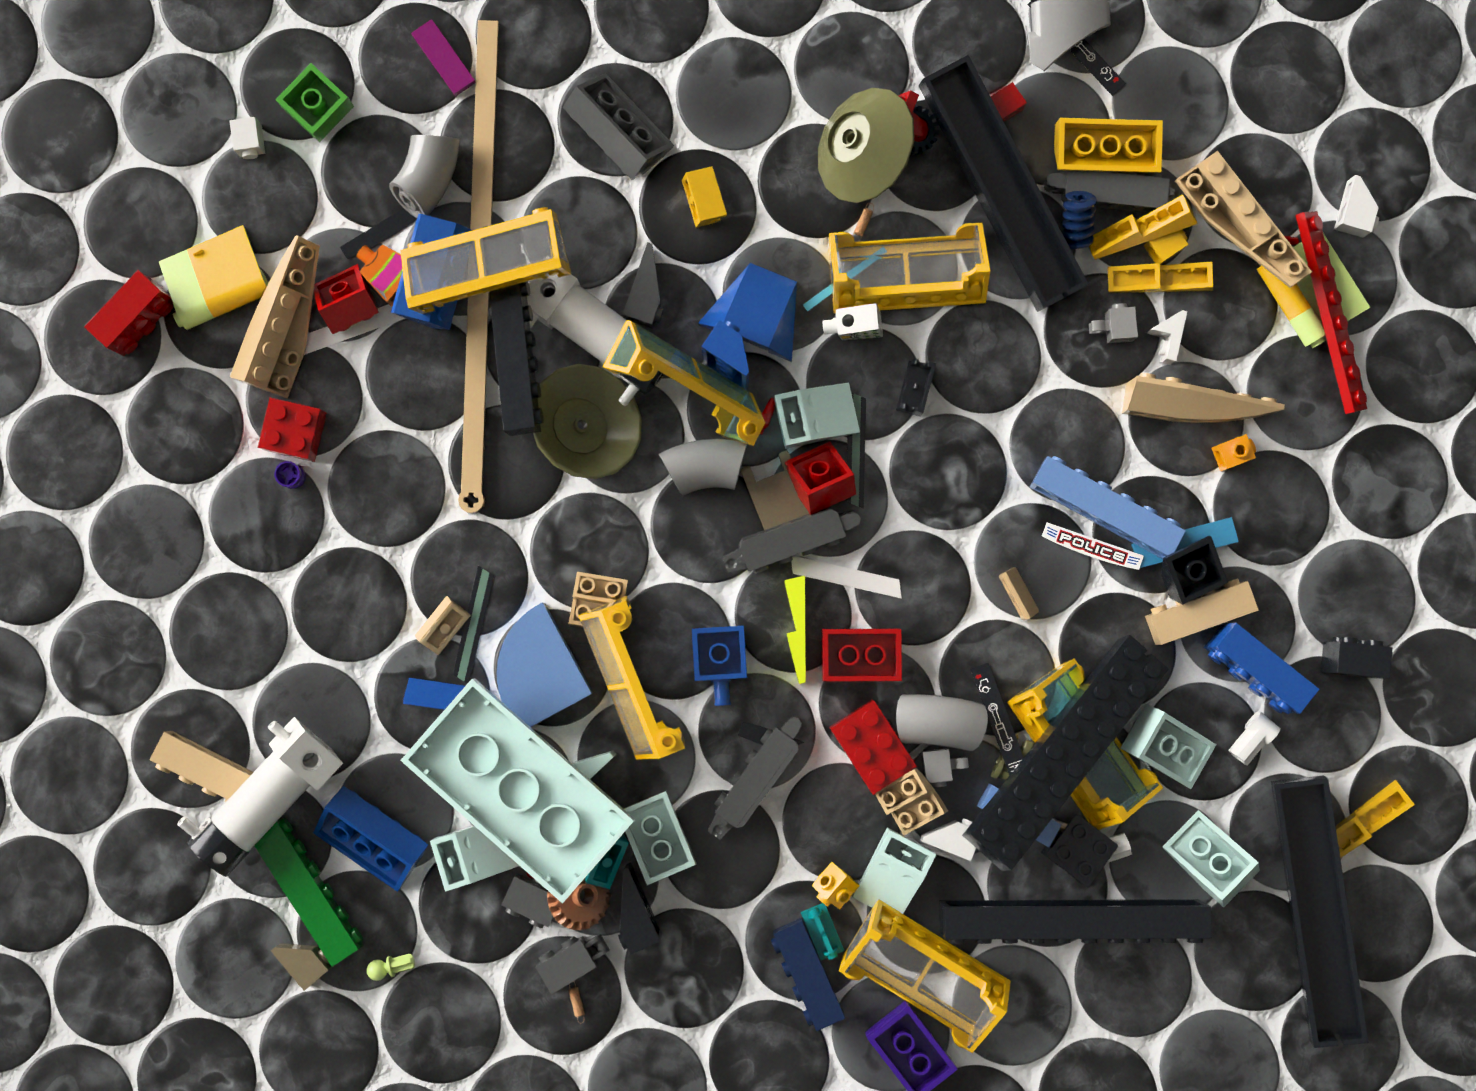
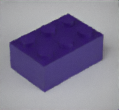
M903 1001L865 1032L869 1042L907 1091H931L958 1070L954 1061L907 1001Z

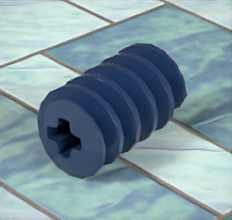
M1072 191L1065 194V197L1069 200L1063 203V207L1067 210L1062 214L1063 218L1066 219L1062 222V226L1066 228L1062 230V234L1070 249H1081L1090 246L1094 241V215L1096 213L1095 205L1097 199L1096 196L1087 191Z

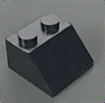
M1207 536L1163 558L1161 577L1169 598L1182 605L1228 583L1211 536Z

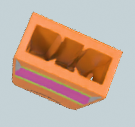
M364 245L356 255L358 259L365 263L360 273L392 307L403 270L401 254L385 245H381L376 252L367 245Z

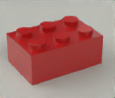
M137 270L84 328L106 348L125 356L137 348V342L144 335H148L154 330L155 323L161 317L171 312L173 302L170 294L156 281Z
M822 629V681H902L901 629Z
M870 700L829 727L873 795L917 767L874 700Z

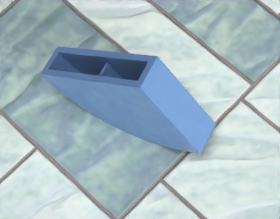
M542 602L521 616L508 632L502 644L497 662V685L502 703L527 725L532 727L593 694V691L546 604Z

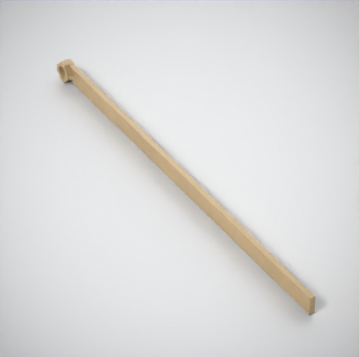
M478 20L471 230L492 225L498 21ZM483 237L480 238L484 276H488ZM475 241L469 258V281L479 278ZM489 292L468 297L461 493L459 494L458 502L461 509L470 514L478 513L485 506V497L482 494ZM469 494H474V497L479 499L478 503H474L472 508L465 502Z

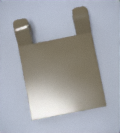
M788 451L778 454L784 469L782 472L756 482L750 466L743 467L740 471L764 530L810 514L799 499L786 469L785 461L791 459Z

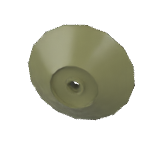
M870 88L853 94L836 108L824 127L819 143L818 171L825 188L839 200L860 203L877 198L896 182L908 163L914 144V119L906 102L892 90Z
M575 364L556 369L540 383L541 397L538 398V406L542 408L544 423L540 424L541 432L533 433L537 447L553 466L573 477L598 479L617 473L633 459L641 441L642 417L635 397L631 399L627 406L619 402V398L627 389L620 378L601 367ZM578 422L583 424V430L578 427Z

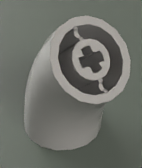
M411 135L406 160L400 172L389 184V187L396 200L412 216L417 218L418 214L429 215L442 199L456 167L460 139L434 135Z
M702 439L674 446L659 453V456L682 496L705 488L717 487L735 490L747 444L730 439Z
M903 694L898 700L896 710L897 731L901 742L904 744H927L974 751L979 747L986 733L988 714L986 707L982 703L936 695Z

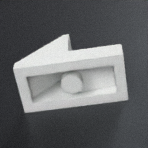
M1182 310L1147 332L1150 335L1166 338V340H1162L1159 348V355H1162L1160 363L1171 365L1177 361L1187 311Z

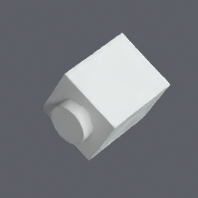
M256 117L230 120L233 150L243 159H255L259 154H265L262 124Z

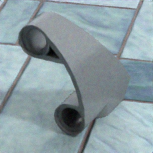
M1039 0L1031 4L1032 32L1029 34L1030 63L1045 71L1064 53L1086 37L1102 28L1109 27L1111 25L1109 0Z

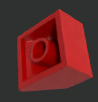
M358 264L314 284L313 293L318 311L332 334L345 331L352 325L362 320H369L379 313L376 301L365 278L360 273L361 269Z
M827 442L785 461L786 469L797 495L810 515L856 495L854 473L831 442Z

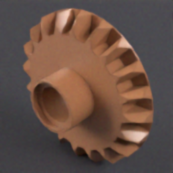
M585 878L563 904L549 891L547 892L548 906L551 914L559 924L572 930L589 929L591 926L598 924V921L606 916V909L610 907L609 898L612 896L609 889L587 884ZM582 890H584L585 892V898L583 901L580 900V893Z

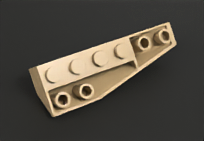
M1218 151L1175 180L1207 223L1289 288L1312 273Z
M295 236L256 308L232 369L231 378L288 398L306 350L319 245L300 236Z
M1140 373V376H1136L1126 383L1122 414L1172 422L1214 423L1251 419L1284 410L1285 404L1277 403V399L1263 397L1257 399L1252 398L1249 394H1233L1224 390L1181 383L1182 379L1166 377V380L1156 379L1154 374Z

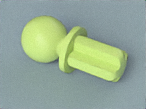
M409 953L394 958L387 956L386 962L378 959L373 960L367 966V975L374 981L382 980L387 973L391 977H395L396 973L415 967L414 957Z

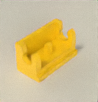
M713 166L686 172L682 183L695 227L699 228L721 221L720 218L726 217L727 213Z

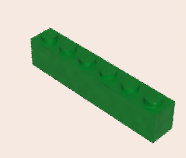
M280 817L254 846L331 967H333L364 946L361 942L363 937L356 927L352 928L348 922L349 916L342 905H337L333 898L335 896L334 891L328 883L324 884L319 876L321 872L315 862H310L305 855L307 850L304 844L299 839L296 840L291 833L293 828L290 822L285 817Z

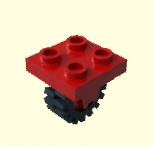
M910 90L898 96L906 102L914 119V144L910 155H915L933 147L932 144L937 141V138L934 136L939 135V130H935L934 127L939 125L937 122L933 123L932 119L935 117L933 114L928 115L929 109H922L923 106L915 107L919 94Z

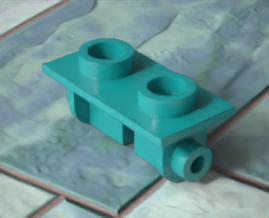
M824 903L801 912L821 961L826 958L828 960L838 956V953L845 951Z

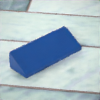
M409 678L403 704L445 710L465 686Z

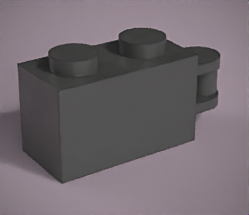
M517 873L501 906L506 907L505 911L515 917L523 915L530 919V924L539 928L549 927L552 921L558 923L548 906V890L541 884Z
M601 934L587 942L583 936L577 940L573 936L561 944L563 948L554 953L553 950H550L539 957L540 962L535 968L551 995L597 967L598 961L596 959L610 950ZM592 944H594L598 950V952L595 954H593L591 949L589 948V946H591Z

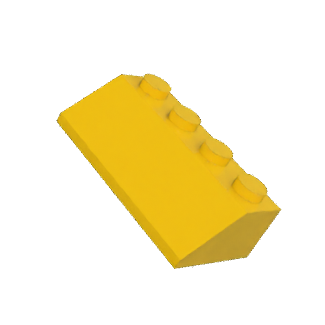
M1059 118L1055 124L1054 153L1057 169L1064 171L1161 173L1163 120Z

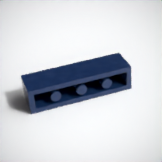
M802 918L773 930L775 938L771 939L772 945L776 953L781 952L785 959V962L781 963L787 978L792 976L796 986L792 987L797 1001L803 1000L807 1010L803 1011L808 1025L814 1024L816 1031H819L845 1019L844 1012Z

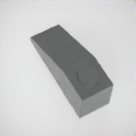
M647 242L623 312V317L626 320L653 329L655 322L660 323L664 309L660 308L661 300L653 245Z

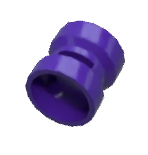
M291 461L281 462L274 472L276 481L290 489L301 487L306 480L305 470L300 465Z

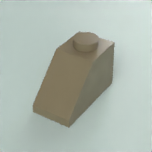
M280 943L271 950L303 991L332 968L318 946Z

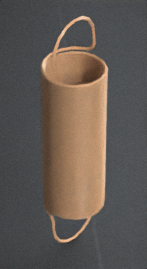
M868 208L863 210L854 234L863 237L872 217V210H868Z
M575 984V988L568 991L575 1017L578 1020V1016H584L585 1012L579 988Z

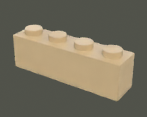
M1237 578L1228 581L1223 589L1217 591L1214 589L1183 605L1175 601L1176 605L1169 608L1166 607V604L1151 609L1152 614L1146 615L1145 618L1155 645H1163L1259 610L1249 582H1239Z
M174 731L163 733L150 758V761L156 763L155 767L166 773L172 771L180 775L179 780L190 785L196 783L202 786L204 793L214 797L217 794L224 797V802L254 773Z

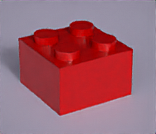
M270 397L257 448L315 462L327 413L319 408Z

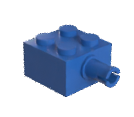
M744 626L692 629L695 681L711 680V682H714V705H731L729 681L736 678H747Z

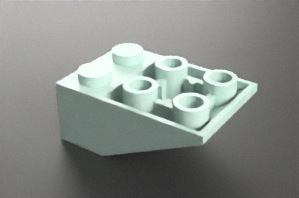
M849 383L801 389L774 396L785 449L860 433Z
M475 826L445 834L430 841L445 892L519 866Z
M887 827L859 882L860 886L854 892L852 898L870 907H873L879 899L903 914L923 882L937 854Z

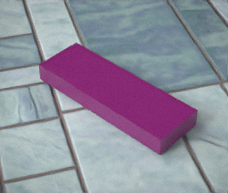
M432 19L411 33L455 97L476 83Z

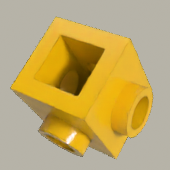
M833 862L828 865L812 884V887L819 892L816 897L827 907L833 904L839 910L849 901L852 894L860 886Z

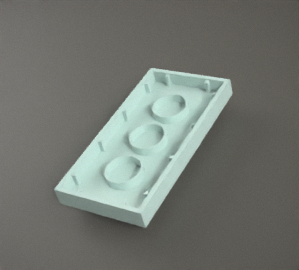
M475 678L470 680L400 760L562 904L635 820Z

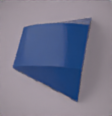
M749 263L698 324L713 330L719 320L723 323L730 321L740 329L739 333L742 334L743 341L792 362L797 282Z

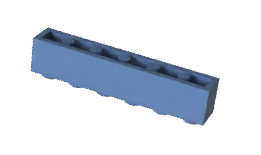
M1047 456L1043 461L1030 488L1161 559L1175 552L1186 531L1180 528V523L1170 518L1163 519L1157 515L1158 512L1149 506H1139L1127 494L1121 493L1119 495L1111 490L1112 487L1102 481L1095 482L1089 479V475L1080 469L1073 470L1065 466L1066 462L1058 457L1053 456L1051 458Z

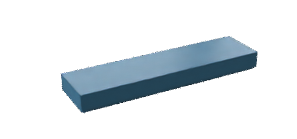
M1232 517L1185 529L1186 531L1175 552L1207 536L1212 537L1215 548L1239 542ZM1134 543L1131 544L1134 553L1144 556L1140 568L1163 562V559Z

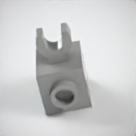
M1126 303L1112 305V308L1105 312V320H1095L1089 323V334L1106 332L1107 343L1134 341L1138 338L1135 307H1127Z
M947 748L921 751L923 776L931 783L932 787L947 786L946 781H953V769L969 768L968 757L950 758L949 749Z

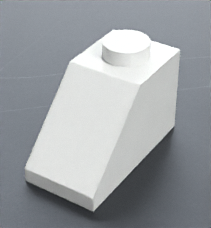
M1355 175L1347 181L1334 230L1364 238L1372 231H1375L1379 217L1376 216L1378 206L1361 176Z
M963 818L962 822L951 821L921 834L920 840L926 844L969 861L972 860L976 847L962 836L972 823V821Z

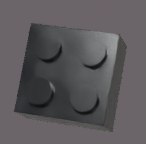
M1333 637L1332 642H1323L1321 672L1365 678L1390 679L1393 647L1383 646L1384 641Z

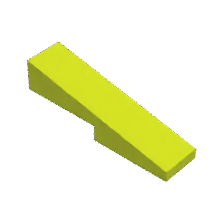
M805 576L784 581L796 631L786 634L798 684L806 682Z

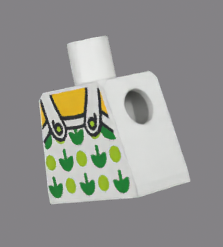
M876 303L837 309L836 318L823 319L824 335L838 333L841 340L883 337L881 311ZM849 321H854L852 326L846 327Z

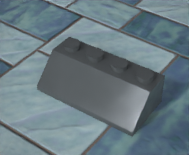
M606 73L577 85L563 106L570 117L586 131L587 135L604 150L605 154L631 180L649 171L674 147V144Z

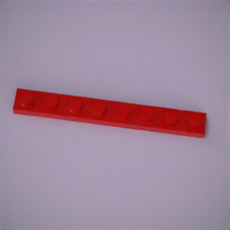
M1318 211L1297 214L1295 216L1307 264L1312 271L1310 276L1345 414L1366 410L1367 396L1362 389L1361 373L1354 357V345L1349 338L1347 330L1348 321L1343 314L1341 306L1342 297L1337 290L1336 274L1328 254L1329 246L1325 241L1322 231V219L1318 215Z

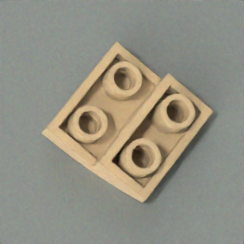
M577 572L569 626L583 628L579 619L580 614L625 597L628 580Z
M917 768L875 793L886 815L892 814L903 836L948 812L935 789Z

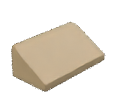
M1013 567L999 575L1021 620H1028L1036 615L1039 609L1017 568Z
M446 596L416 633L415 637L421 644L439 655L471 615Z

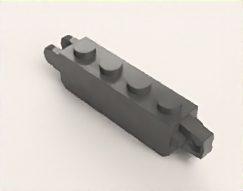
M1066 171L1065 173L1057 174L1054 172L1048 174V177L1042 184L1046 192L1062 194L1061 200L1063 203L1069 200L1065 197V194L1069 192L1087 191L1092 193L1097 199L1095 208L1150 213L1181 195H1184L1186 199V195L1178 185L1171 184L1169 178H1162L1161 174L1155 173L1140 176L1137 175V172H1122V174L1103 171Z
M828 507L815 514H807L743 537L738 544V549L723 556L725 567L728 572L747 569L748 572L753 570L754 573H759L769 569L768 565L774 562H778L780 565L792 561V556L802 553L803 556L812 554L817 551L816 547L824 544L827 547L841 543V538L846 537L844 531L850 530L854 526H859L861 517L852 510L838 514L837 511Z
M789 717L781 729L775 727L772 731L768 728L760 739L763 745L758 752L754 749L744 761L748 764L742 773L739 770L729 782L733 785L727 794L722 792L714 803L717 806L715 810L716 815L708 828V832L721 840L733 826L739 828L746 824L798 752V744L793 739L798 734L800 727H802L799 718Z

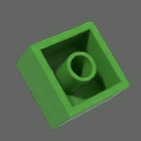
M312 63L275 99L319 143L354 107L350 99Z

